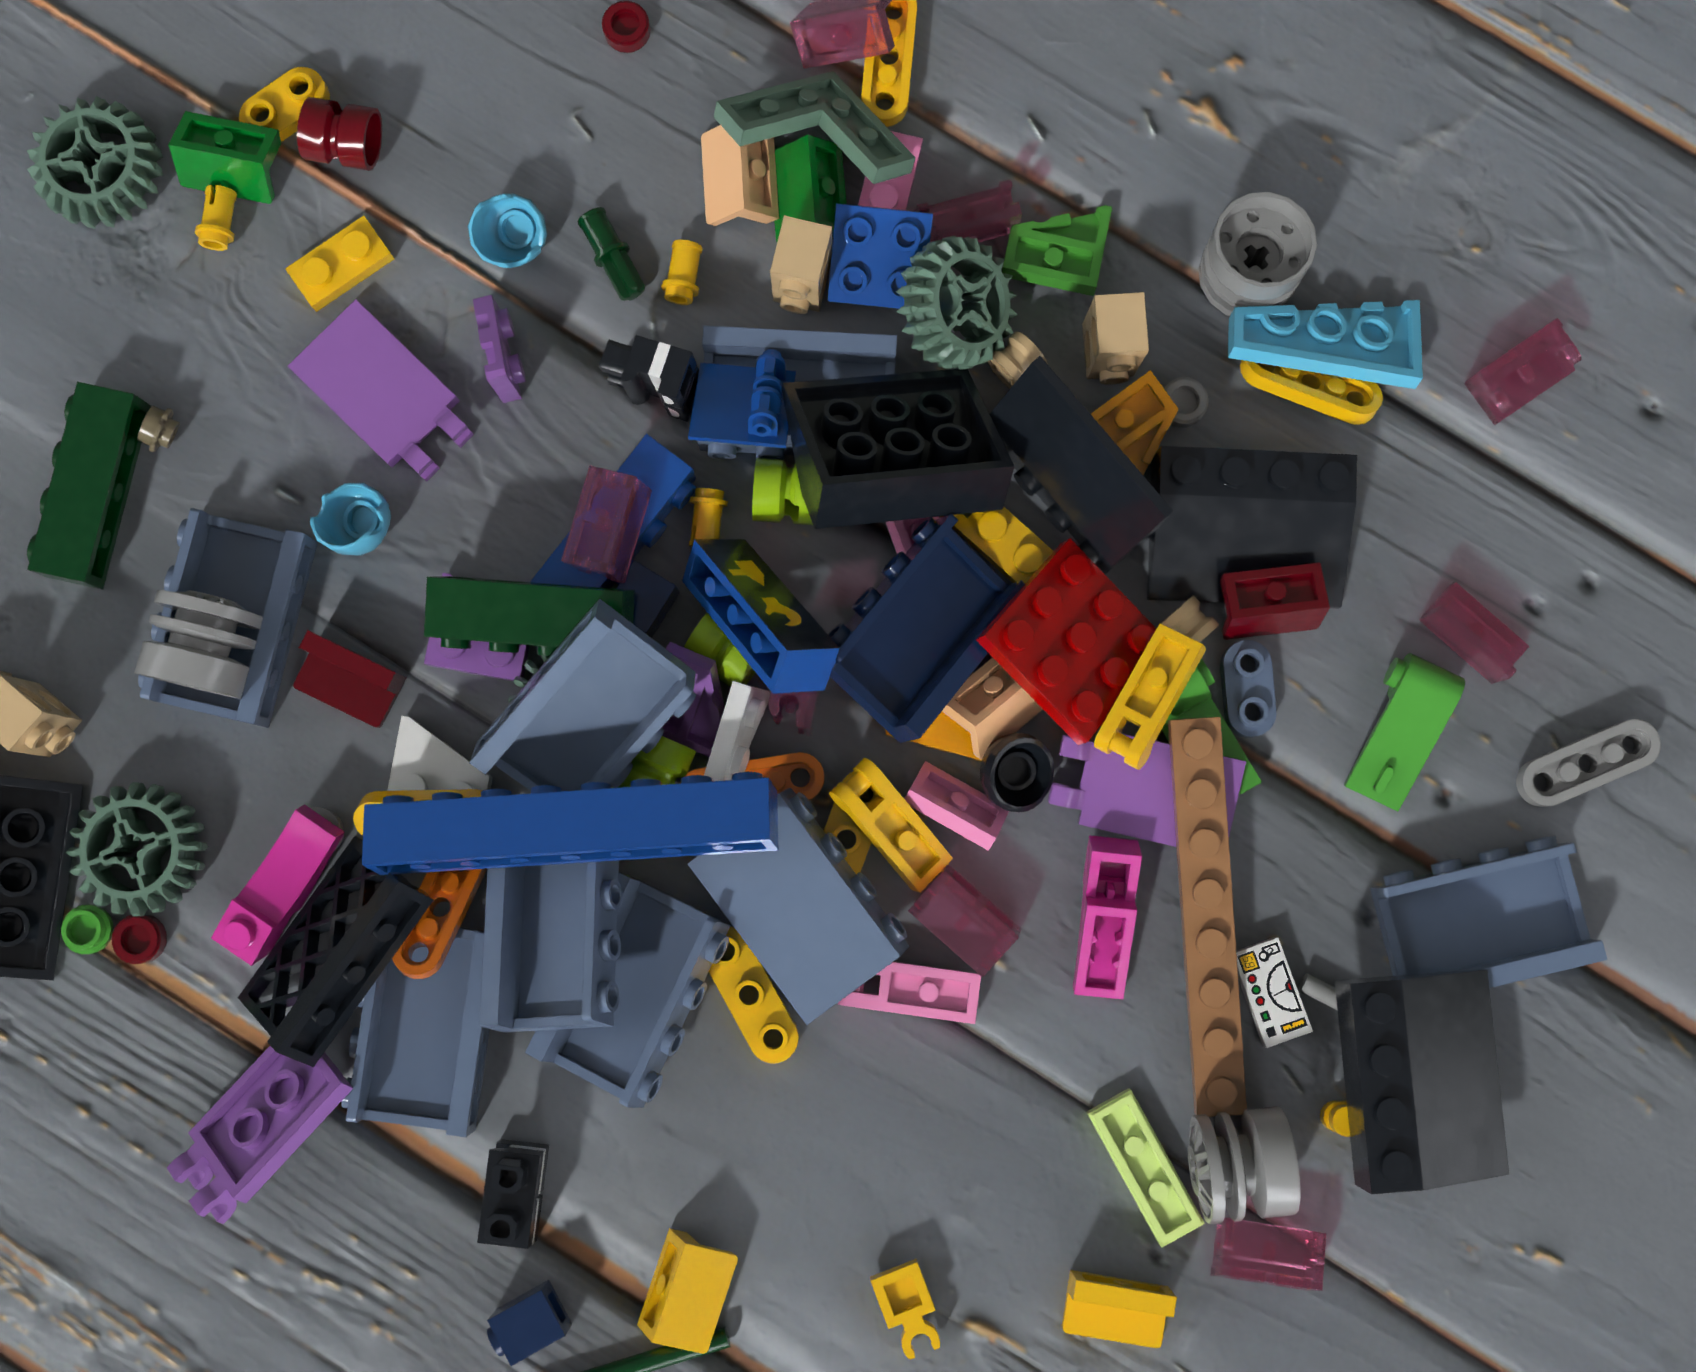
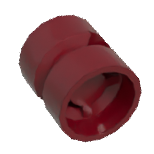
M307 97L301 107L297 126V146L302 159L329 164L332 159H337L338 157L344 167L367 171L373 170L378 161L382 144V118L378 108L347 104L342 110L338 101Z

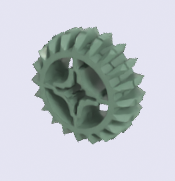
M96 96L91 106L86 100L77 97L75 110L72 111L67 106L59 104L61 116L56 120L43 116L48 129L45 133L32 132L34 140L40 146L26 150L29 158L35 163L27 170L30 177L37 182L33 186L36 193L46 200L47 206L53 212L62 214L70 223L77 225L81 221L87 227L95 229L100 220L107 227L114 228L116 215L119 214L125 220L132 221L130 209L135 205L141 209H148L147 203L142 197L145 193L159 194L157 186L151 179L164 176L162 168L156 163L163 156L161 149L155 144L157 140L156 135L148 126L144 125V120L136 112H129L123 104L116 101L109 105L105 99ZM111 133L120 135L125 138L126 143L116 145L113 141L104 142L100 134ZM66 182L86 183L91 188V193L81 194L69 191Z
M956 236L942 238V241L929 242L926 246L922 247L921 252H917L914 256L910 257L912 267H908L901 272L907 285L902 286L896 291L904 298V306L896 312L904 316L906 315L907 324L901 332L914 335L911 348L918 351L923 350L924 361L937 362L938 367H943L944 369H970L975 365L985 364L989 360H993L994 351L1005 349L1003 338L1013 334L1008 320L1018 315L1010 308V301L1018 294L1009 291L1008 282L1013 275L1002 273L1001 269L1004 259L997 258L996 256L992 257V246L979 245L977 238ZM950 267L955 268L961 274L956 275ZM951 330L960 331L964 339L961 340L955 336Z
M132 782L128 791L123 786L110 788V799L102 795L92 798L97 812L91 810L79 812L81 820L86 823L85 828H73L69 831L74 838H80L79 847H71L66 851L69 856L80 857V864L75 865L69 872L73 876L86 875L87 877L78 890H81L82 893L96 891L93 901L95 905L100 907L111 903L112 913L125 914L129 909L132 916H144L148 908L153 913L163 912L166 908V900L171 903H179L183 900L179 886L189 889L197 885L194 878L188 874L189 871L203 870L206 867L204 862L194 859L195 851H205L209 847L206 842H199L194 839V835L204 830L205 826H203V823H188L196 809L191 805L179 807L182 796L177 792H170L165 795L163 786L152 784L146 789L144 784L139 782ZM144 808L153 812L162 820L167 830L163 832L149 831L145 820H139L136 810ZM114 827V841L110 847L105 849L108 835ZM139 841L153 842L145 845L144 849L139 850L137 857L124 856L132 853V850L139 846ZM171 849L169 863L162 873L161 858L167 850ZM124 866L129 872L131 879H137L140 890L128 888L120 883L113 876L109 868Z

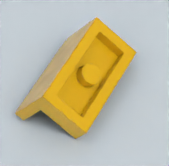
M669 1228L637 1326L652 1343L701 1354L707 1353L738 1262V1257L730 1251L700 1245L687 1232Z
M1070 1270L1062 1329L1068 1334L1160 1348L1163 1340L1166 1316L1174 1317L1177 1296L1168 1286Z

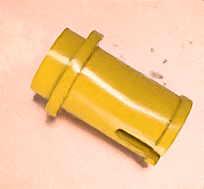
M208 185L204 193L205 201L201 224L196 225L195 234L199 237L198 244L202 247L215 251H224L228 249V244L234 241V233L230 229L237 193L228 187L216 185L214 193V187Z
M683 239L675 240L672 243L668 278L662 281L661 285L662 290L665 291L664 298L667 301L679 305L692 304L693 297L698 296L699 287L695 284L700 254H702L703 249L700 244Z
M711 488L695 489V497H690L689 503L694 504L691 537L688 546H693L694 539H719L722 508L728 506V501L723 500L724 491Z

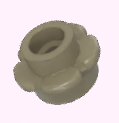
M152 406L147 412L140 427L137 441L149 445L150 452L157 451L160 445L167 449L171 446L180 422L173 420L172 409L167 408L165 411Z

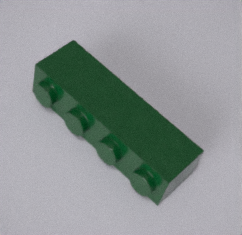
M77 382L74 394L68 398L65 405L64 416L66 425L62 441H59L53 450L52 464L54 471L50 486L44 490L40 499V513L42 516L37 534L32 536L28 544L27 558L29 565L27 570L47 578L104 589L142 443L137 441L138 433L147 412L151 408V405L135 394Z
M455 576L427 577L424 637L441 638V647L470 649L471 641L489 642V651L516 653L519 652V644L537 646L538 655L551 656L599 599L633 624L635 590Z

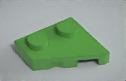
M1107 205L1097 207L1096 212L1093 214L1071 218L1070 214L1067 213L1053 216L1045 222L1030 221L1012 225L1002 273L1013 275L1011 279L1094 296L1112 207Z

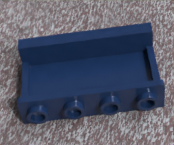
M952 513L937 520L929 517L923 521L912 533L910 538L915 543L906 554L903 551L899 552L882 569L881 573L886 578L876 589L874 587L868 588L855 601L852 609L856 614L846 625L844 623L838 624L828 634L840 648L830 677L899 743L921 738L980 664L988 652L976 639L1025 584L1022 580L1010 585L1005 583L952 530V527L958 521Z

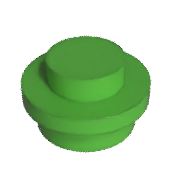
M81 905L72 909L65 916L61 927L64 943L70 950L78 954H94L101 951L108 945L113 933V922L110 915L103 908L96 905Z

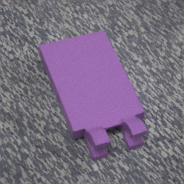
M356 299L288 365L391 468L403 458L426 482L440 467L418 445L437 426L460 448L474 435L467 425L451 411L460 401L457 396Z
M1124 734L1125 736L1131 739H1134L1135 737L1133 735ZM1062 735L1058 754L1084 760L1085 764L1079 788L1055 782L1052 783L1048 796L1049 804L1081 810L1078 820L1079 825L1176 847L1170 746L1168 743L1155 741L1147 762L1140 770H1137L1124 763L1125 757L1113 751L1110 754H1106L1095 748L1093 741L1077 745L1069 736ZM1223 756L1229 836L1246 761Z
M269 1046L188 1132L195 1143L186 1152L174 1159L167 1167V1170L176 1182L182 1184L188 1178L193 1187L199 1190L189 1200L197 1215L205 1217L211 1212L217 1222L224 1224L236 1210V1200L246 1204L351 1092L353 1087L325 1052L313 1068L279 1054Z

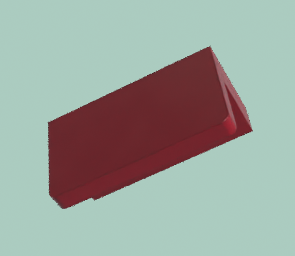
M1321 563L1225 573L1220 581L1227 613V619L1222 628L1224 640L1314 630L1319 628L1330 609Z
M307 630L299 648L309 652L293 683V687L373 727H382L406 677Z

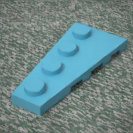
M1406 300L1401 306L1384 307L1382 301L1363 302L1360 308L1338 309L1337 303L1318 304L1315 310H1297L1294 305L1234 307L1229 317L1228 358L1416 389L1423 379L1420 300Z

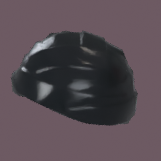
M1013 733L1005 735L996 740L983 756L980 766L982 787L987 798L1006 811L1019 813L1034 809L1043 801L1053 783V757L1046 745L1030 734Z

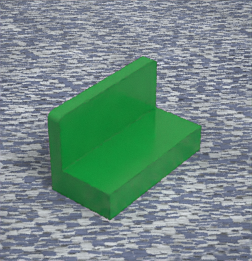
M185 111L168 144L179 183L183 187L205 191L206 186L212 185L214 193L216 185L225 186L234 190L237 193V198L266 204L272 203L275 194L269 170L282 144L279 130Z
M807 134L775 150L779 219L774 221L776 242H778L784 215L832 226L833 240L836 203L847 204L842 150L834 142Z

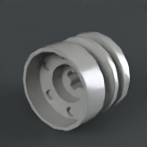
M1272 192L1249 193L1232 201L1219 216L1198 267L1200 287L1209 302L1228 316L1231 315L1234 307L1285 305L1291 299L1301 279L1311 266L1317 248L1315 226L1306 211L1290 198Z
M157 590L154 603L176 610L174 618L150 614L148 622L170 632L168 642L143 641L134 673L201 691L242 699L250 668L241 662L229 658L231 648L255 649L256 640L237 635L235 632L237 626L260 630L263 617L249 612L237 602L192 590L178 592Z
M1273 1106L1244 1110L1241 1118L1240 1134H1237L1231 1117L1226 1112H1218L1216 1114L1214 1127L1209 1116L1206 1114L1192 1115L1189 1127L1190 1144L1188 1146L1189 1173L1194 1193L1198 1197L1200 1209L1208 1224L1222 1223L1225 1219V1209H1227L1230 1218L1234 1222L1242 1221L1246 1213L1247 1196H1250L1257 1214L1262 1219L1296 1215L1299 1211L1301 1198L1298 1159L1288 1119L1282 1108Z

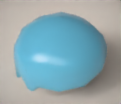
M514 193L499 194L480 202L474 208L468 224L470 243L473 249L483 261L503 268L519 267L534 260L541 253L547 238L545 218L542 212L532 200Z
M344 483L331 491V493L322 495V506L319 514L310 518V525L318 542L341 555L362 556L376 549L383 541L390 525L391 512L388 502L379 491L365 483Z

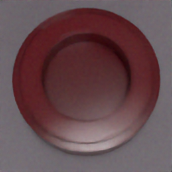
M619 1L612 4L605 11L602 19V28L606 41L613 49L619 52L630 53L641 49L647 43L650 37V23L646 11L639 4L632 1Z
M147 914L144 916L130 915L125 917L116 925L112 933V947L115 954L122 961L129 964L149 963L157 959L164 951L167 943V933L164 925L154 916Z

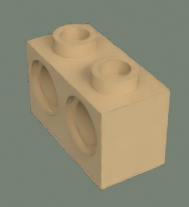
M784 215L770 270L773 301L780 303L782 309L797 314H806L808 310L820 311L831 266L832 226Z
M1144 292L1095 295L1082 323L1086 378H1100V383L1105 385L1121 384L1127 382L1129 377L1136 374L1149 351Z
M0 674V744L8 751L51 757L53 754L56 755L65 750L74 740V730L83 720L40 683Z

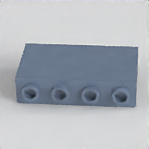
M703 325L702 346L704 350V363L756 367L757 358L765 350L775 349L781 353L782 358L785 360L786 370L796 371L795 382L895 374L897 335ZM788 431L786 448L697 440L700 451H708L707 455L709 457L717 459L736 458V452L756 453V459L784 460L785 455H794L790 431Z
M191 508L188 519H184L178 529L177 544L180 548L175 566L172 565L165 576L164 590L170 592L192 590L237 602L249 612L263 617L261 629L255 630L237 626L235 632L237 635L257 641L255 649L231 648L229 658L241 662L250 668L242 699L218 695L139 675L140 698L269 728L318 542L305 533L288 529L285 532L213 516L202 510ZM163 607L162 612L157 615L174 618L176 610ZM152 624V640L168 642L170 632Z
M599 599L477 741L469 763L485 775L495 765L530 791L532 787L541 785L557 786L562 791L580 790L581 784L588 782H604L617 788L629 775L633 767L631 761L641 750L645 753L650 752L659 742L664 733L662 726L672 715L677 718L681 717L692 705L696 697V693L693 692L696 672Z
M789 788L777 794L779 851L698 855L688 865L805 1024L808 1025L898 959L909 948V945L905 941L907 932L901 922L892 913L886 915L876 902L877 892L872 883L862 873L855 874L844 859L847 857V852L839 839L830 832L826 834L814 819L817 816V812L809 799L800 792L796 794Z
M1556 836L1543 837L1525 842L1527 851L1510 855L1508 847L1480 852L1478 853L1480 862L1462 866L1460 858L1431 864L1432 873L1419 877L1414 876L1413 870L1384 875L1385 885L1372 887L1370 891L1392 975L1487 969L1489 988L1608 960L1603 941L1593 940L1589 935L1568 857L1569 854L1577 853L1575 843H1557Z
M619 860L489 868L487 870L479 1026L504 1033L614 1026V1012L619 1005V990L615 983L616 960L621 952V941L617 933V910L622 904V889L618 882Z
M618 872V882L622 889V904L617 910V933L621 941V952L616 960L615 983L619 990V1005L614 1012V1026L535 1031L525 1053L541 1062L557 1064L620 1098L619 1103L628 1108H643L646 1102L649 1103L654 1099L661 1087L663 1076L660 1072L667 1057L673 1056L684 1039L685 1029L682 1026L690 1009H696L706 993L707 983L704 980L712 963L717 964L726 952L729 943V937L726 934L731 925L630 875Z
M459 928L441 968L434 975L425 979H412L405 976L391 959L357 1006L362 1008L360 1028L355 1027L353 1029L349 1043V1056L355 1058L352 1078L348 1077L346 1080L353 1089L341 1101L342 1108H347V1122L357 1123L361 1120L441 1129L446 1130V1135L467 1137L476 1130L490 1032L489 1028L479 1026L484 931ZM417 948L412 954V961H424L429 953L428 948Z

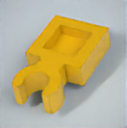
M917 1258L870 1276L872 1287L888 1329L900 1324L904 1327L901 1334V1343L906 1357L909 1360L915 1358L911 1341L917 1334L927 1335L931 1340L933 1349H939L940 1338L936 1327L923 1318V1315L936 1310Z

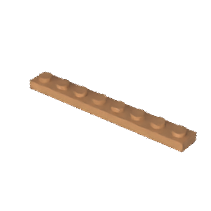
M1221 717L1168 720L1194 1113L1196 1115L1206 1114L1209 1117L1216 1116L1218 1112H1226L1229 1115H1242L1244 1110L1247 1109Z

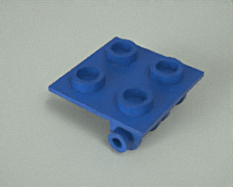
M836 203L827 301L897 309L904 306V298L896 292L902 286L907 285L901 272L908 267H912L910 257L914 256L917 252H921L922 247L930 242L933 213Z
M775 349L765 350L757 358L756 367L700 362L688 440L786 448L789 426L782 395L783 383L795 382L796 371L786 370L785 360L782 358L781 353Z

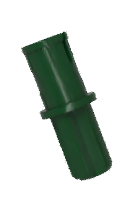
M597 207L584 213L578 219V225L583 230L596 254L594 258L596 266L603 267L622 301L636 299L645 291V285L627 254L630 250L627 242L620 241L604 208Z

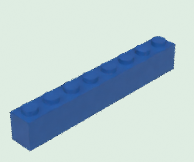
M757 772L735 773L732 775V780L712 781V778L709 776L691 775L681 778V784L662 785V782L656 779H636L631 781V787L611 788L610 784L604 782H588L581 784L580 790L562 791L557 786L541 785L532 787L530 794L512 795V792L506 789H486L481 791V797L463 798L462 794L454 792H439L432 794V800L414 801V798L409 796L392 795L384 797L383 803L364 805L362 865L379 875H388L389 872L392 874L779 851L777 789L769 778H763V775Z

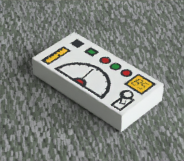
M1273 937L1236 950L1238 980L1262 1046L1269 1048L1313 1032L1279 938Z

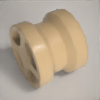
M1015 332L1008 338V345L1005 349L993 352V360H989L988 364L996 376L1010 389L1035 359L1041 356L1046 363L1047 360L1039 348L1021 332Z
M1194 595L1160 623L1198 642H1201L1219 626L1214 617H1206L1200 610V602Z

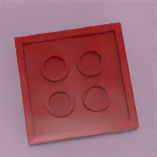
M1069 538L1060 543L980 634L976 641L1077 745L1088 742L1105 721L1153 636L1156 627Z

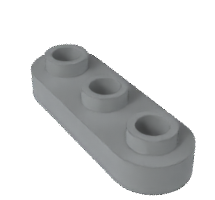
M1632 719L1616 723L1526 762L1517 774V790L1520 796L1533 806L1546 807L1557 805L1653 763L1661 749L1659 734L1651 724L1643 720ZM1626 736L1631 738L1634 743L1632 753L1626 752L1623 748V740ZM1582 755L1586 756L1590 761V769L1587 772L1582 771L1579 767V758ZM1538 774L1543 775L1547 782L1546 788L1543 791H1539L1534 784V779Z

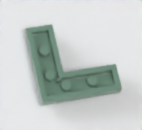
M834 71L716 101L714 118L740 147L819 125L873 184L912 172L916 157Z

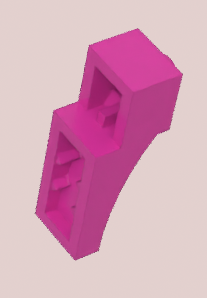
M305 804L297 808L257 871L239 895L230 902L211 939L250 966L268 955L274 948L291 916L303 907L345 832Z
M1089 835L1083 873L1081 920L1073 980L1074 995L1124 999L1137 915L1135 900L1142 861L1138 840Z

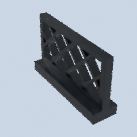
M354 836L237 997L271 1036L267 1042L275 1052L313 1068L433 902V899L425 891L412 885L401 874L389 872L388 875H379L362 865L361 876L351 879V871L362 857L363 840L357 836ZM381 883L375 892V884ZM360 890L358 908L347 911L349 894ZM330 900H333L332 917L321 920L322 910ZM353 923L345 933L346 925ZM330 931L328 949L318 952L320 934ZM304 940L302 958L292 961L294 949L300 941ZM322 965L315 975L316 966ZM300 972L298 991L288 994L290 975ZM274 981L272 999L261 1002L259 1000L260 996L270 982ZM293 1006L288 1012V1014L285 1016L286 1008Z

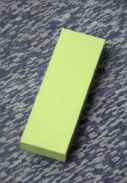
M1128 1088L1086 1112L1161 1248L1205 1224L1131 1089Z

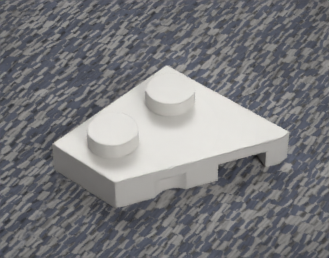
M735 681L732 682L704 776L711 777L712 781L732 780V775L735 773L745 772L750 757L749 747L770 700L771 691Z
M401 716L387 791L491 789L493 777L488 773L485 775L469 763L468 759L459 754L457 750L440 740L413 718Z

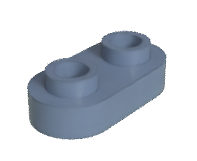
M1242 640L1228 647L1220 660L1224 718L1233 733L1240 737L1253 738L1269 731L1276 720L1277 711L1273 667L1270 653L1262 644L1253 640ZM1247 655L1254 659L1256 666L1253 672H1246L1242 669L1240 665L1242 656ZM1249 703L1259 708L1260 716L1256 721L1249 720L1245 715V707Z

